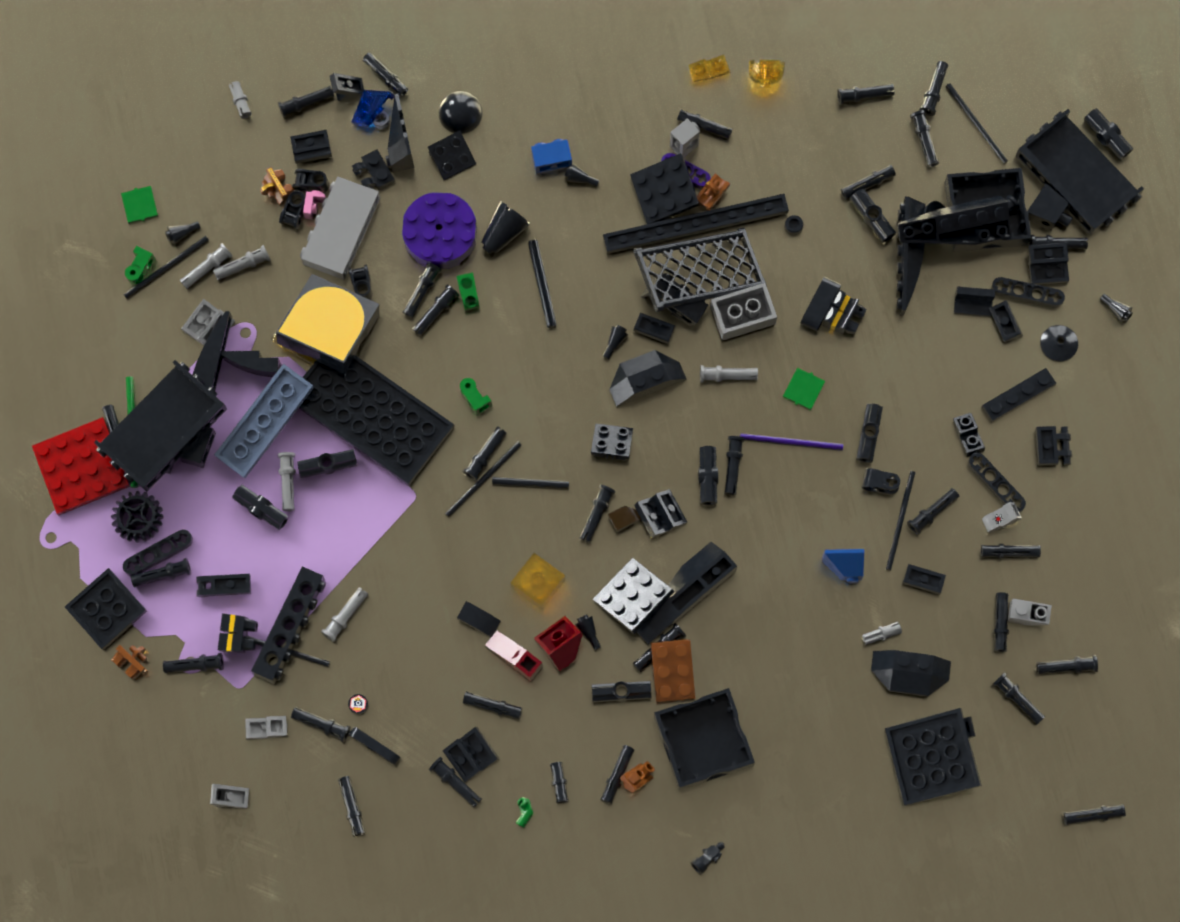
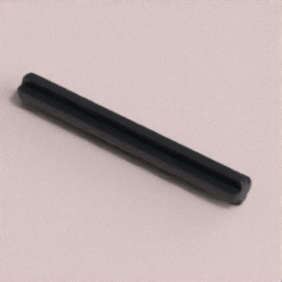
M534 239L528 242L546 325L548 328H553L557 326L539 243L538 240Z

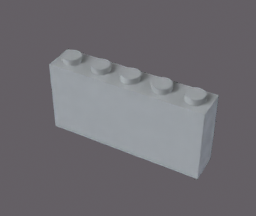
M337 176L336 181H333L330 185V194L323 201V210L315 219L316 226L313 231H310L307 238L308 244L302 248L300 257L303 265L345 280L379 203L380 194L379 191Z

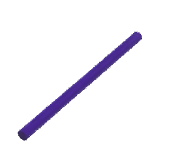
M740 433V437H744L745 440L843 450V444Z

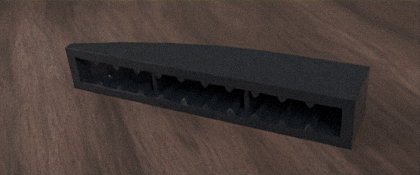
M225 311L214 327L200 353L192 374L193 376L197 374L204 381L203 385L206 388L210 386L214 391L216 390L223 360L221 351H225L233 317L230 311Z

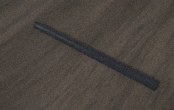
M951 83L947 84V89L1002 163H1007V158Z
M206 236L201 238L124 293L125 298H129L209 239Z
M517 441L445 513L446 516L450 517L521 444Z
M914 471L909 473L886 565V570L889 571L892 569L916 473Z
M247 636V638H246V639H255V640H256V645H259V646H262V647H263V645H264V643H265V641H263V640L256 639V638H253V637H250V636ZM292 649L290 651L294 657L329 667L330 661Z

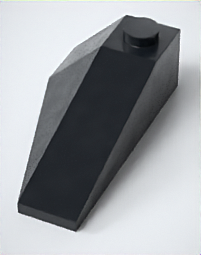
M398 94L394 96L387 148L389 155L385 156L387 167L391 166L392 172L414 168Z

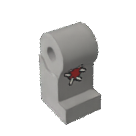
M1009 502L1003 505L1002 508L984 516L982 521L987 532L991 533L1022 519L1016 504Z

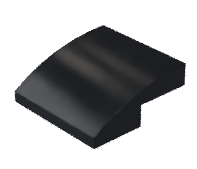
M1067 242L1029 245L1030 283L1045 285L1069 282Z
M670 489L656 493L654 496L638 501L634 505L651 538L670 532L687 523Z
M474 727L460 739H456L442 750L465 783L500 759L478 727Z

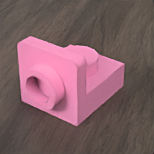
M313 190L312 192H306L303 210L305 219L312 220L313 214L317 213V203H323L326 198L325 194L321 191Z

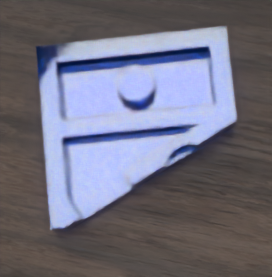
M364 90L351 122L355 126L369 127L376 116L384 110L382 105L388 98L392 100L395 95L391 91Z

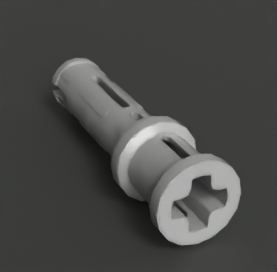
M221 243L216 251L212 254L209 253L207 259L180 279V282L188 289L211 269L220 267V264L228 257L231 258L232 254Z
M262 245L260 249L253 252L248 251L245 254L246 256L213 269L217 280L219 281L250 266L254 268L256 264L265 260L270 261L265 246Z
M700 365V382H704V380H716V382L722 380H758V368H722L720 365L716 367Z
M293 452L278 454V458H280L278 473L282 480V511L295 510L293 475H295L296 469H294L293 458L295 453Z
M358 588L340 613L331 618L332 621L326 629H322L321 633L329 640L336 641L340 631L347 627L346 622L368 596V593L362 591V588Z

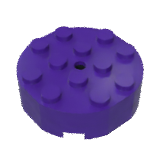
M432 192L419 197L408 207L403 216L402 236L408 253L417 260V263L426 268L428 263H432L440 269H450L460 265V262L472 254L476 246L477 223L473 210L467 202L452 193Z

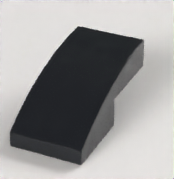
M467 601L457 616L458 620L490 638L501 623V620Z

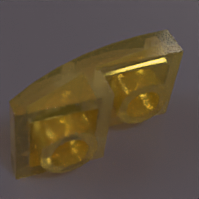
M724 54L710 60L702 59L688 65L694 82L705 81L731 73Z

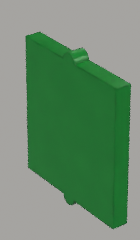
M151 186L139 189L134 188V190L121 193L128 224L138 221L144 222L146 219L158 216Z
M797 367L783 397L794 402L795 405L799 404L811 410L825 380L814 376L812 372L808 373Z

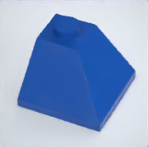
M864 549L825 550L822 563L842 581L858 583L864 576Z

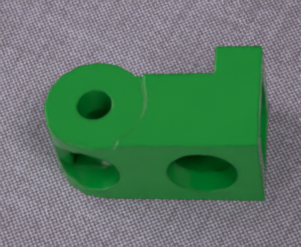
M136 245L133 250L136 257L132 264L125 269V276L133 285H137L144 280L156 259L153 253Z
M473 272L458 275L457 282L465 311L479 308Z
M464 378L460 382L461 393L476 416L492 406L489 396L482 397L477 390L476 382L472 378Z

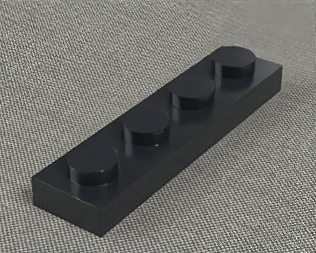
M1047 368L983 404L981 408L992 423L1056 385V381Z

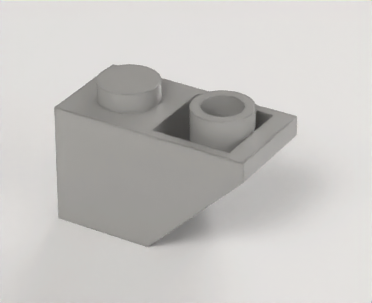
M1012 599L1009 603L1007 622L1021 625H1049L1052 605Z

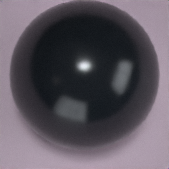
M456 91L450 93L442 100L438 114L439 120L445 129L452 133L460 130L464 134L474 130L479 125L483 112L480 102L474 95L465 91Z

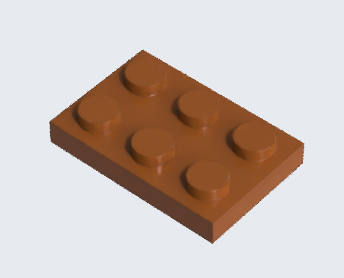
M690 639L651 643L656 702L694 699L695 687Z

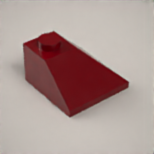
M564 616L537 635L534 640L551 663L561 671L576 659L583 634Z

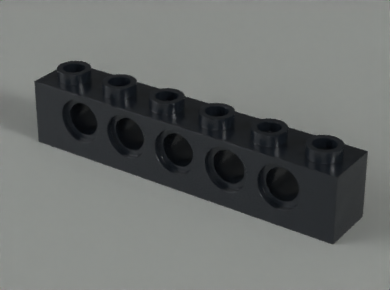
M302 566L251 670L254 676L272 684H275L276 680L279 681L284 672L282 668L285 662L288 663L292 656L290 651L293 645L298 644L301 637L299 633L302 627L305 628L309 621L307 616L310 610L315 609L318 602L316 598L319 592L322 593L326 586L323 575ZM304 588H312L310 594H302ZM296 605L304 606L301 612H294V607ZM294 622L295 627L293 629H285L287 623ZM284 639L287 641L284 647H277L279 640ZM271 657L278 658L275 665L268 664Z

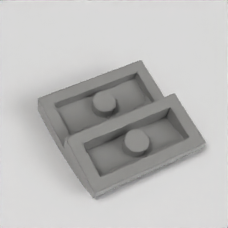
M203 299L181 330L202 345H205L224 312Z

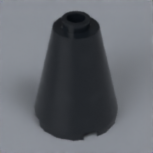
M502 201L499 202L481 241L484 244L482 248L489 254H492V252L498 253L531 224L515 210L507 207L508 205Z

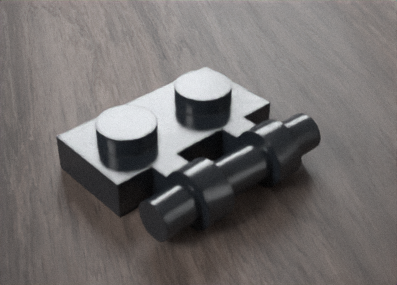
M1056 426L1036 427L1038 466L1058 465V458H1063V465H1071L1072 450H1070L1069 444L1071 434H1069L1068 427H1061V433L1057 434ZM1057 441L1062 442V450H1058Z

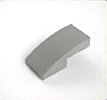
M286 716L245 719L246 739L287 736Z

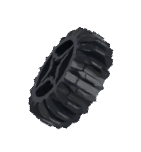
M136 491L135 496H133L132 492H129L128 498L122 495L123 501H116V504L119 506L118 508H112L113 512L116 513L111 515V518L115 520L112 522V526L116 527L115 532L117 534L121 533L120 537L122 539L127 537V541L131 542L134 538V541L138 543L141 537L145 542L147 535L153 538L152 532H159L156 526H162L163 524L159 521L164 518V515L161 514L163 508L159 507L160 502L158 500L154 501L155 497L153 495L148 497L147 492H143L141 495L139 491ZM143 503L136 508L130 507L133 504ZM149 507H151L152 510V518L150 522L146 519V514L148 513L147 510ZM126 512L129 518L127 525L124 527L123 515ZM132 513L134 515H140L143 520H141L140 518H134ZM140 525L145 526L143 529L140 530H132Z

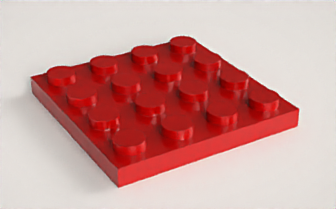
M103 417L32 445L58 516L130 487L128 480L123 476L125 472L121 468L119 470L115 469L109 463L111 459L107 455L104 458L96 451L98 447L94 442L97 440L101 443L110 434Z

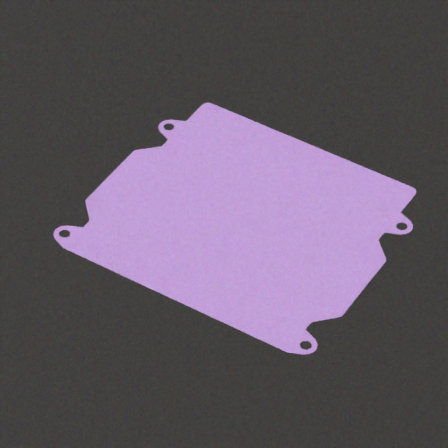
M244 322L231 327L225 351H251L257 336L254 325ZM243 328H249L251 335L248 338H243L240 335V331ZM278 357L281 366L284 363L301 377L306 374V371L290 357ZM223 359L215 392L218 394L216 397L225 404L227 410L211 426L215 430L216 435L204 468L184 463L179 459L173 465L171 474L165 473L147 492L148 497L153 495L155 497L154 501L158 500L160 502L159 507L163 508L161 514L164 515V518L159 520L163 524L162 526H156L159 532L153 531V538L147 535L145 542L140 537L138 543L134 541V538L131 542L127 541V537L122 539L120 537L121 533L117 534L115 532L116 527L112 526V522L115 520L111 518V515L116 514L112 508L119 507L116 501L122 502V495L128 498L129 492H132L133 496H135L136 491H139L141 495L143 492H146L140 486L138 488H131V482L128 481L130 487L59 516L54 510L45 520L40 532V542L43 547L48 549L58 548L70 541L79 548L80 579L87 585L91 584L106 569L110 568L147 610L144 615L132 624L145 637L177 635L185 642L179 660L188 657L199 658L202 654L212 656L222 653L224 669L215 670L230 684L240 689L254 677L251 670L262 646L256 645L255 650L245 651V653L218 651L219 634L224 633L220 631L222 613L245 616L257 621V632H248L247 636L266 641L302 566L323 575L325 578L326 586L323 592H319L316 598L318 600L316 609L415 501L416 493L403 481L299 408L246 478L242 477L214 456V454L273 377L245 372ZM196 362L190 367V374H193ZM354 449L357 466L337 470L332 474H319L300 478L297 461L319 457L324 453L333 454ZM282 452L295 453L293 458L294 469H296V473L293 475L294 511H282V480L278 473L280 469L278 454ZM325 461L323 467H329L332 461ZM242 484L258 496L262 495L268 499L274 507L288 515L289 518L285 526L278 530L263 519L256 518L246 507L240 505L232 498L235 490ZM143 503L133 504L130 507L136 508ZM151 507L148 508V513L146 514V519L149 522L152 518ZM126 512L123 515L124 527L127 525L129 518ZM132 513L134 518H140L141 520H143L140 515L138 516ZM140 525L132 530H140L143 529L145 526ZM179 530L189 531L193 537L191 546L144 572L162 568L169 562L173 564L187 558L191 568V575L176 576L173 580L166 578L134 588L131 576L127 575L123 570L124 561ZM50 532L55 533L57 536L54 543H48L45 539L46 535ZM181 535V536H180V537H181V540H180V541H182L183 543H186V542H187V541H186V538H187V537H185L184 535ZM174 539L171 540V541L174 543V545H175L176 548L179 547V546L176 544V543H178V542H175ZM169 543L161 547L163 553H169L172 549ZM147 553L144 556L145 562L150 563L154 560L153 553ZM138 558L137 560L139 561V563H137L136 565L140 564L141 567L144 566L140 558ZM130 563L128 569L134 571L136 565ZM249 573L251 575V594L197 597L196 595L198 590L196 577ZM211 583L206 584V589H211ZM304 588L302 594H310L312 588ZM296 605L294 612H301L304 606ZM310 610V612H309V614H308L307 617H309V615H310L314 610ZM287 623L285 629H293L295 627V623ZM279 640L277 645L282 646L286 640ZM189 670L183 672L192 674L197 673L201 670Z

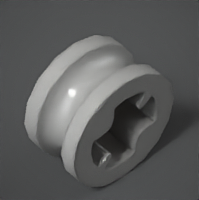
M380 110L373 114V124L376 128L385 129L388 127L390 121L385 111ZM384 117V121L378 123V119Z

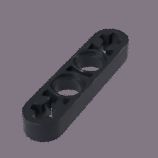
M998 277L994 279L991 285V289L995 290V295L1042 306L1058 308L1065 300L1064 293L1059 289L1009 278ZM998 283H1002V287L1005 288H1002V290H998V286L995 285H998ZM1009 284L1012 285L1009 292H1007ZM1020 286L1023 288L1024 293L1017 295L1014 293L1013 288ZM1034 290H1038L1042 293V297L1040 299H1036L1032 296V292ZM1046 292L1049 293L1048 296H1047V297H1048V298H1047V301L1044 300L1045 297H1046ZM1054 295H1058L1057 298L1060 299V300H1058L1057 302H1054V299H1053V298H1050V297H1053Z
M972 454L968 460V466L1003 505L1009 502L1014 503L1011 499L1009 501L1006 500L1013 493L1012 499L1015 502L1019 501L1021 503L1017 507L1019 513H1021L1026 506V501L1022 495L983 454ZM974 459H980V465L983 468L985 467V465L987 466V468H985L982 473H980L982 468L978 464L973 465ZM988 471L993 472L995 480H987L985 473ZM1006 486L1009 491L1008 494L1001 495L998 492V487Z
M179 530L127 558L123 563V570L129 576L140 574L191 546L193 537L189 531ZM181 535H184L185 537H187V538H186V541H187L186 543H183L182 541H180V540H181V537H180ZM174 539L175 542H178V543H176V544H177L179 547L176 548L175 545H174V543H173L171 540ZM166 543L172 546L169 553L161 551V547ZM147 553L154 554V560L150 563L144 561V556ZM138 558H140L144 566L141 567L140 564L136 565L137 563H139V561L137 560ZM130 563L136 565L134 571L128 569Z

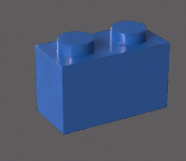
M556 139L551 143L545 144L541 142L531 146L536 174L568 168V166L572 167L568 139Z

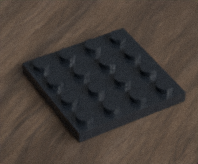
M962 708L885 728L904 806L982 786Z

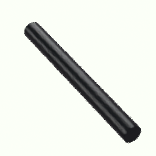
M492 477L493 485L569 489V481Z

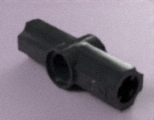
M1097 108L1085 116V122L1095 131L1098 141L1102 145L1108 146L1120 160L1132 152L1133 147L1121 135L1119 127L1114 122H1109Z
M864 189L858 190L850 197V200L864 217L865 224L873 229L882 243L887 242L896 235V231L882 214V209L875 205ZM874 213L877 215V218H871L869 214Z
M871 403L866 405L856 460L860 462H873L883 407L879 404ZM872 430L874 436H867L865 431Z
M703 446L699 448L700 467L698 468V480L700 484L701 505L712 506L717 504L718 467H716V447Z
M354 449L333 454L324 453L319 457L297 461L300 478L319 474H332L337 470L357 466ZM325 461H332L329 467H323Z
M242 484L235 490L232 498L240 505L246 507L256 518L263 519L278 530L285 526L289 518L288 515L274 507L268 499L262 495L258 496Z
M620 681L617 683L592 685L593 702H624L626 700L652 699L651 681ZM624 687L627 693L624 696H619L616 690Z

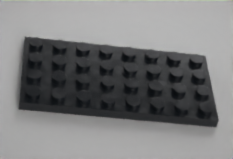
M357 356L354 357L345 374L316 360L302 377L312 384L314 388L299 409L408 486L455 427L448 419Z

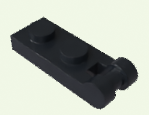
M250 573L196 577V583L198 584L197 597L251 594ZM207 583H211V589H206Z

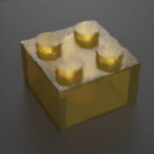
M533 553L510 584L512 589L543 610L564 583L565 575L536 553Z

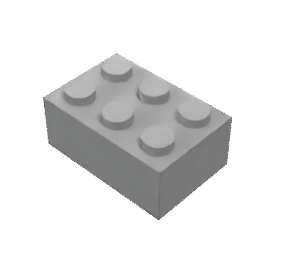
M765 283L711 299L710 308L722 341L776 324L777 315Z

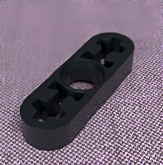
M355 726L348 733L350 737L394 766L401 758Z

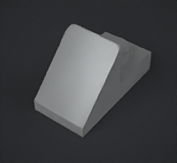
M212 784L210 804L216 807L247 808L249 788Z

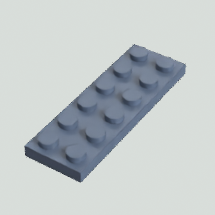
M283 363L214 456L246 478L313 390L314 386Z

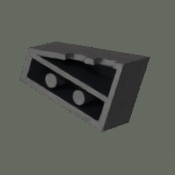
M662 273L664 279L672 280L673 276L668 273ZM655 277L652 278V283H653V285H654L655 282H656V278H655ZM658 281L656 285L657 288L664 292L668 288L667 284L662 281ZM673 281L676 286L683 288V284ZM686 286V287H685V291L688 292L689 295H694V294H692V293L690 292V289ZM647 287L641 295L645 300L647 297L650 298ZM670 287L668 294L673 299L678 298L679 292ZM656 292L659 302L662 301L663 296ZM705 300L667 309L672 312L671 315L693 326L698 323L709 305L705 303Z

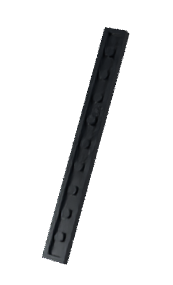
M779 194L603 234L607 254L787 214L789 213L785 194Z

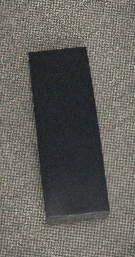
M221 351L224 361L238 369L255 375L273 377L281 367L278 357L262 358L260 351Z

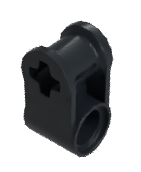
M295 169V184L292 185L295 191L312 192L317 190L324 193L329 189L330 184L324 172ZM318 180H324L323 183L316 184Z
M293 191L290 193L285 207L280 214V224L286 223L294 226L295 229L300 227L305 204V196L302 192ZM296 199H302L300 204H293Z
M367 264L357 269L349 268L354 292L371 300L373 293ZM362 289L368 290L365 294L359 293Z
M873 468L865 469L862 489L889 495L898 492L900 478L897 474ZM890 481H893V487L889 486Z

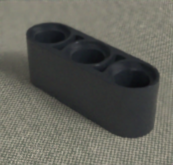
M824 276L800 324L818 331L841 288V284Z

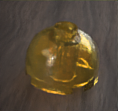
M762 59L759 63H755V60L748 62L749 76L754 83L760 84V88H771V85L781 81L784 75V61L780 63V60Z

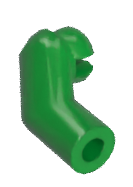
M521 797L517 802L521 816L516 821V824L524 828L533 815V808L529 799Z

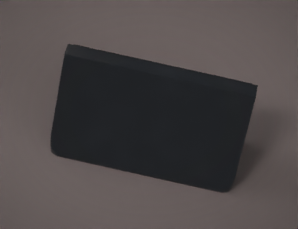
M1007 300L989 308L1004 342L1023 336Z

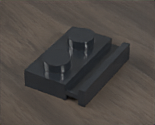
M327 129L290 136L296 164L332 157Z

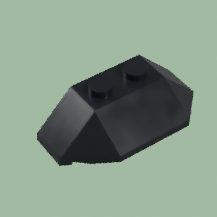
M653 350L620 363L609 391L616 407L685 381L687 378L679 361Z
M899 650L873 651L871 672L888 691L928 697L949 682L951 661L935 655Z

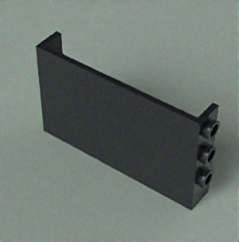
M1067 109L1063 113L1061 111L1053 117L1051 123L1048 124L1046 122L1039 129L1040 132L1036 135L1034 133L1025 140L1026 143L1018 149L1016 157L1043 185H1049L1068 202L1066 210L1092 236L1104 225L1106 227L1115 220L1113 217L1117 214L1122 215L1126 212L1130 203H1137L1142 198L1141 193L1144 188L1141 186L1136 189L1068 118L1070 110Z
M176 360L173 361L175 367L101 443L97 440L94 442L98 447L96 451L105 458L107 455L111 459L109 463L115 469L119 470L121 468L125 472L123 476L131 483L135 481L146 492L227 410L225 404L216 397L218 394L210 386L206 388L203 385L204 381L197 374L193 376L189 373L190 368L185 363L181 362L179 364Z

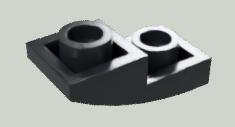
M972 413L953 418L966 456L985 451V446L978 433V426Z

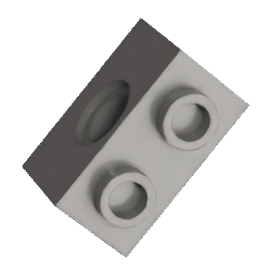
M687 118L670 132V147L677 155L681 153L685 157L699 146L700 129L695 122L691 123Z

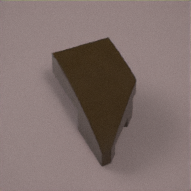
M623 506L608 514L617 532L642 521L637 510L627 506Z

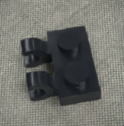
M378 149L362 156V162L352 165V171L355 176H359L366 171L370 174L371 177L360 181L361 185L373 188L376 186L380 190L395 182Z

